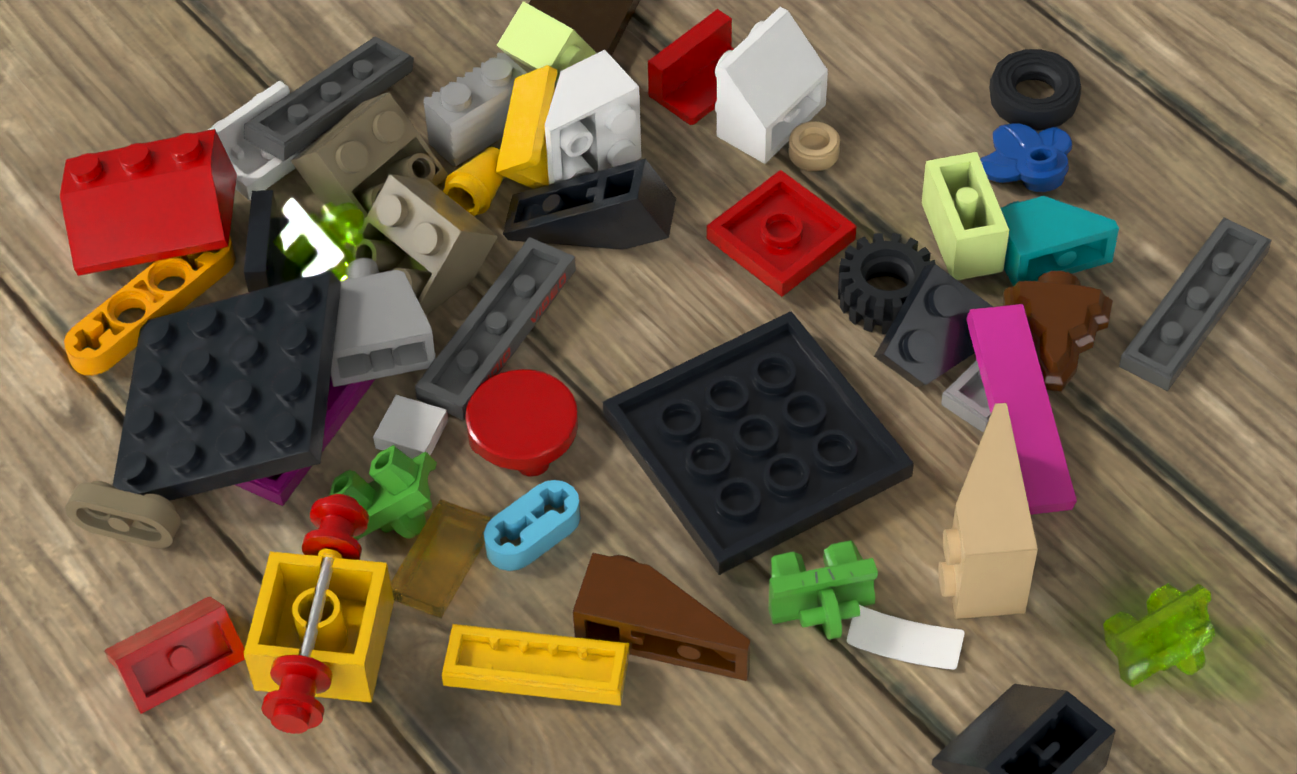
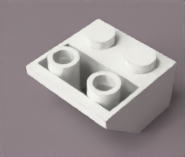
M779 7L765 21L756 23L746 39L734 50H728L721 56L715 69V76L717 77V101L715 104L717 137L764 164L789 141L790 133L795 127L809 122L826 105L828 69L788 10Z
M606 50L560 72L545 122L549 185L634 162L641 158L639 86Z

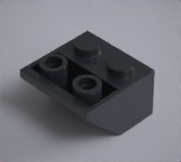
M1013 684L932 759V766L942 774H1099L1107 765L1116 730L1066 690Z

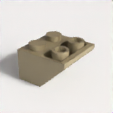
M390 92L359 104L291 160L320 202L358 228H361L390 174L429 180L435 186H438L448 176L446 170Z
M390 174L341 264L347 267L354 260L368 258L377 263L379 273L393 270L404 272L425 315H428L474 280L498 235L429 180Z

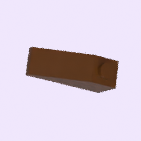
M592 553L573 608L574 635L576 638L629 643V655L747 681L750 672V640L650 565L638 563L633 558L624 555L606 556Z

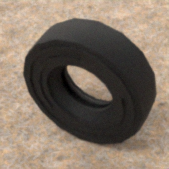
M1023 49L1008 54L997 63L990 79L991 105L999 117L1010 124L1020 123L1030 126L1033 130H1046L1062 125L1073 116L1080 100L1081 83L1079 73L1070 61L1054 52L1042 49ZM1026 80H1038L1052 86L1054 94L1043 99H1033L1019 93L1016 86Z

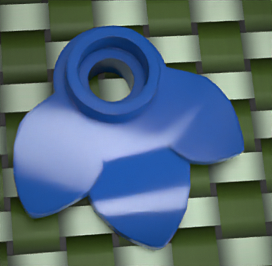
M1020 123L1001 125L993 131V143L996 151L980 158L989 180L999 183L1022 180L1027 189L1035 192L1051 191L1063 184L1064 176L1069 170L1067 154L1072 149L1071 137L1065 131L1052 127L1037 133L1030 126Z

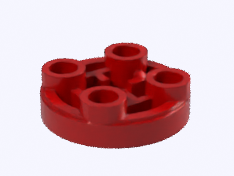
M518 369L495 375L482 383L472 394L468 402L466 426L469 445L472 451L496 466L518 470L522 475L528 477L539 476L548 470L551 462L561 457L569 449L576 437L578 413L575 398L562 381L545 372Z

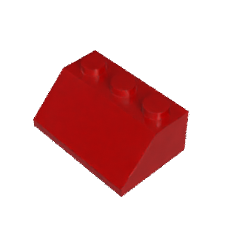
M215 129L197 133H184L177 137L147 143H135L123 148L98 153H85L78 157L66 159L60 200L73 267L78 276L229 247L237 173Z

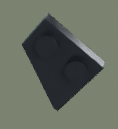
M931 264L925 266L874 357L915 387L927 385L975 353L966 318L970 309L993 306L938 265Z

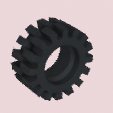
M883 233L873 234V243L870 244L864 236L857 240L856 249L851 245L846 249L845 259L841 258L839 267L838 299H840V308L843 314L849 312V321L854 325L863 319V330L873 332L875 325L882 326V334H887L923 268L936 264L935 260L930 261L931 253L926 247L917 252V240L910 237L907 243L903 244L901 243L902 234L892 233L891 241H884ZM880 276H889L903 281L907 286L898 290L886 291L871 286L867 281Z

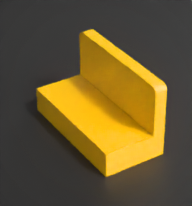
M549 65L515 78L495 172L532 189L549 185L545 122L556 89L555 82L557 77V69Z

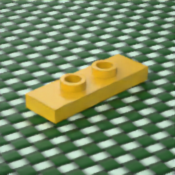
M452 624L441 675L443 686L621 706L629 660V643Z

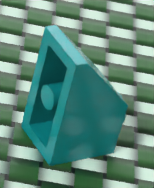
M1046 196L1026 201H1015L1000 208L1009 228L1004 271L1013 286L1019 281H1037L1041 275L1050 271H1065L1073 274L1113 262L1119 226L1113 219Z

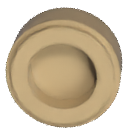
M806 122L795 127L790 133L788 154L792 163L806 171H823L832 167L837 162L840 152V137L838 132L830 125L822 122Z

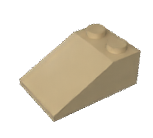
M1007 403L994 405L956 502L952 529H944L945 562H939V585L942 597L952 598L955 619L1024 614L1026 612L1038 548Z

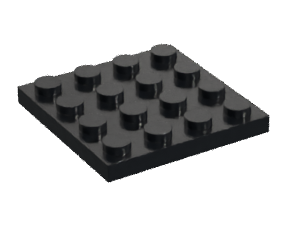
M325 271L148 320L140 328L113 486L119 490L143 496L145 494H157L171 501L320 464L341 282L332 271Z
M792 311L602 402L603 415L718 575L913 476V461Z

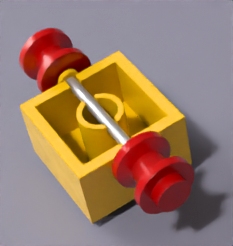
M332 494L313 503L310 511V520L318 529L310 531L304 536L302 543L304 555L270 551L244 650V657L254 691L269 692L263 699L261 707L263 714L271 720L272 725L282 732L300 734L322 723L325 709L315 697L372 703L394 597L387 563L360 560L362 547L353 537L359 536L367 530L369 514L356 499L344 494Z

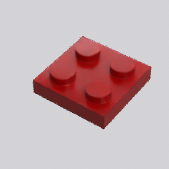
M779 170L707 225V240L783 297L856 240L857 226L785 172Z

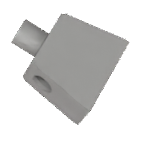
M368 258L352 261L346 267L347 279L340 281L341 290L331 368L333 387L429 368L436 359L432 329L405 273L399 270L379 273L377 263Z

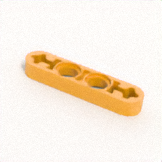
M231 237L229 238V247L209 250L203 254L199 252L155 261L74 325L64 339L65 350L72 368L82 375L91 376L102 374L109 370L137 347L140 328L148 320L182 311L233 268L236 260ZM168 277H181L185 280L182 286L175 290L164 291L157 288L158 284ZM140 308L145 311L144 316L136 322L123 323L118 320L119 315L127 309Z

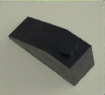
M645 158L513 194L503 235L509 241L526 242L531 237L546 244L624 250L669 238L676 197Z

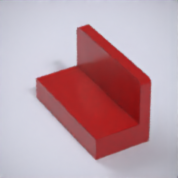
M716 9L648 60L649 97L689 125L696 124L715 109L717 101L715 69L721 56L728 50H734L732 47V18Z
M212 597L204 598L104 650L109 662L117 669L136 710L140 714L245 660V648L224 605Z

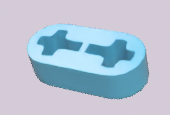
M545 481L494 516L487 523L484 530L486 555L491 564L506 571L520 570L570 535L578 527L581 518L579 496L574 487L564 481ZM549 504L557 509L564 505L565 512L559 514L555 510H550L545 513L544 506ZM506 536L513 541L520 537L521 544L515 547L512 543L507 542L501 546L500 539Z

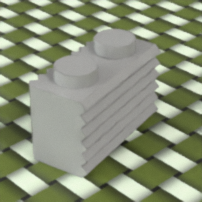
M497 53V58H489L485 63L481 62V68L473 67V72H465V77H457L456 82H449L448 85L441 87L440 92H433L432 97H424L429 144L455 167L503 138L514 80L516 77L527 72L505 53Z

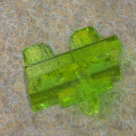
M291 198L281 209L290 222L273 243L284 255L298 265L315 248L317 249L319 254L302 271L304 277L331 270L339 281L346 280V267L357 259L344 244L348 242L354 247L362 242L363 235L360 232L364 224V214L350 202L341 203L337 206L332 202H328L321 209V214L324 216L321 220L314 213L307 214Z
M1167 583L1151 593L1150 598L1146 602L1148 615L1137 620L1129 613L1120 611L1105 620L1103 625L1105 643L1118 657L1120 679L1130 687H1134L1160 670L1166 671L1174 665L1187 675H1193L1203 669L1206 658L1202 648L1210 644L1212 638L1215 637V630L1207 611L1208 604L1212 601L1211 592L1197 584L1183 593Z

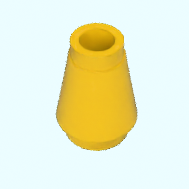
M495 147L485 149L472 160L449 174L445 180L443 192L473 216L483 214L489 209L504 179V176L495 173L500 149Z

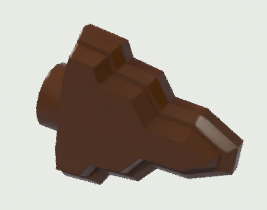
M1050 271L1041 275L1037 281H1019L1013 287L1004 289L1003 306L1023 304L1046 390L1062 392L1077 372L1079 354L1093 348L1097 331L1108 328L1113 300L1105 296L1101 289L1081 286L1079 279L1069 272Z

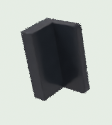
M273 190L252 191L244 264V276L248 293L318 274L321 239L320 219L318 217L279 218Z

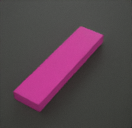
M1023 304L970 309L966 320L990 413H992L995 404L1007 403L1030 515L1072 510L1077 499Z

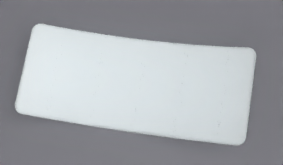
M859 605L860 616L854 617L851 620L847 636V643L849 645L881 656L918 665L951 670L957 668L965 634L963 630L908 621Z

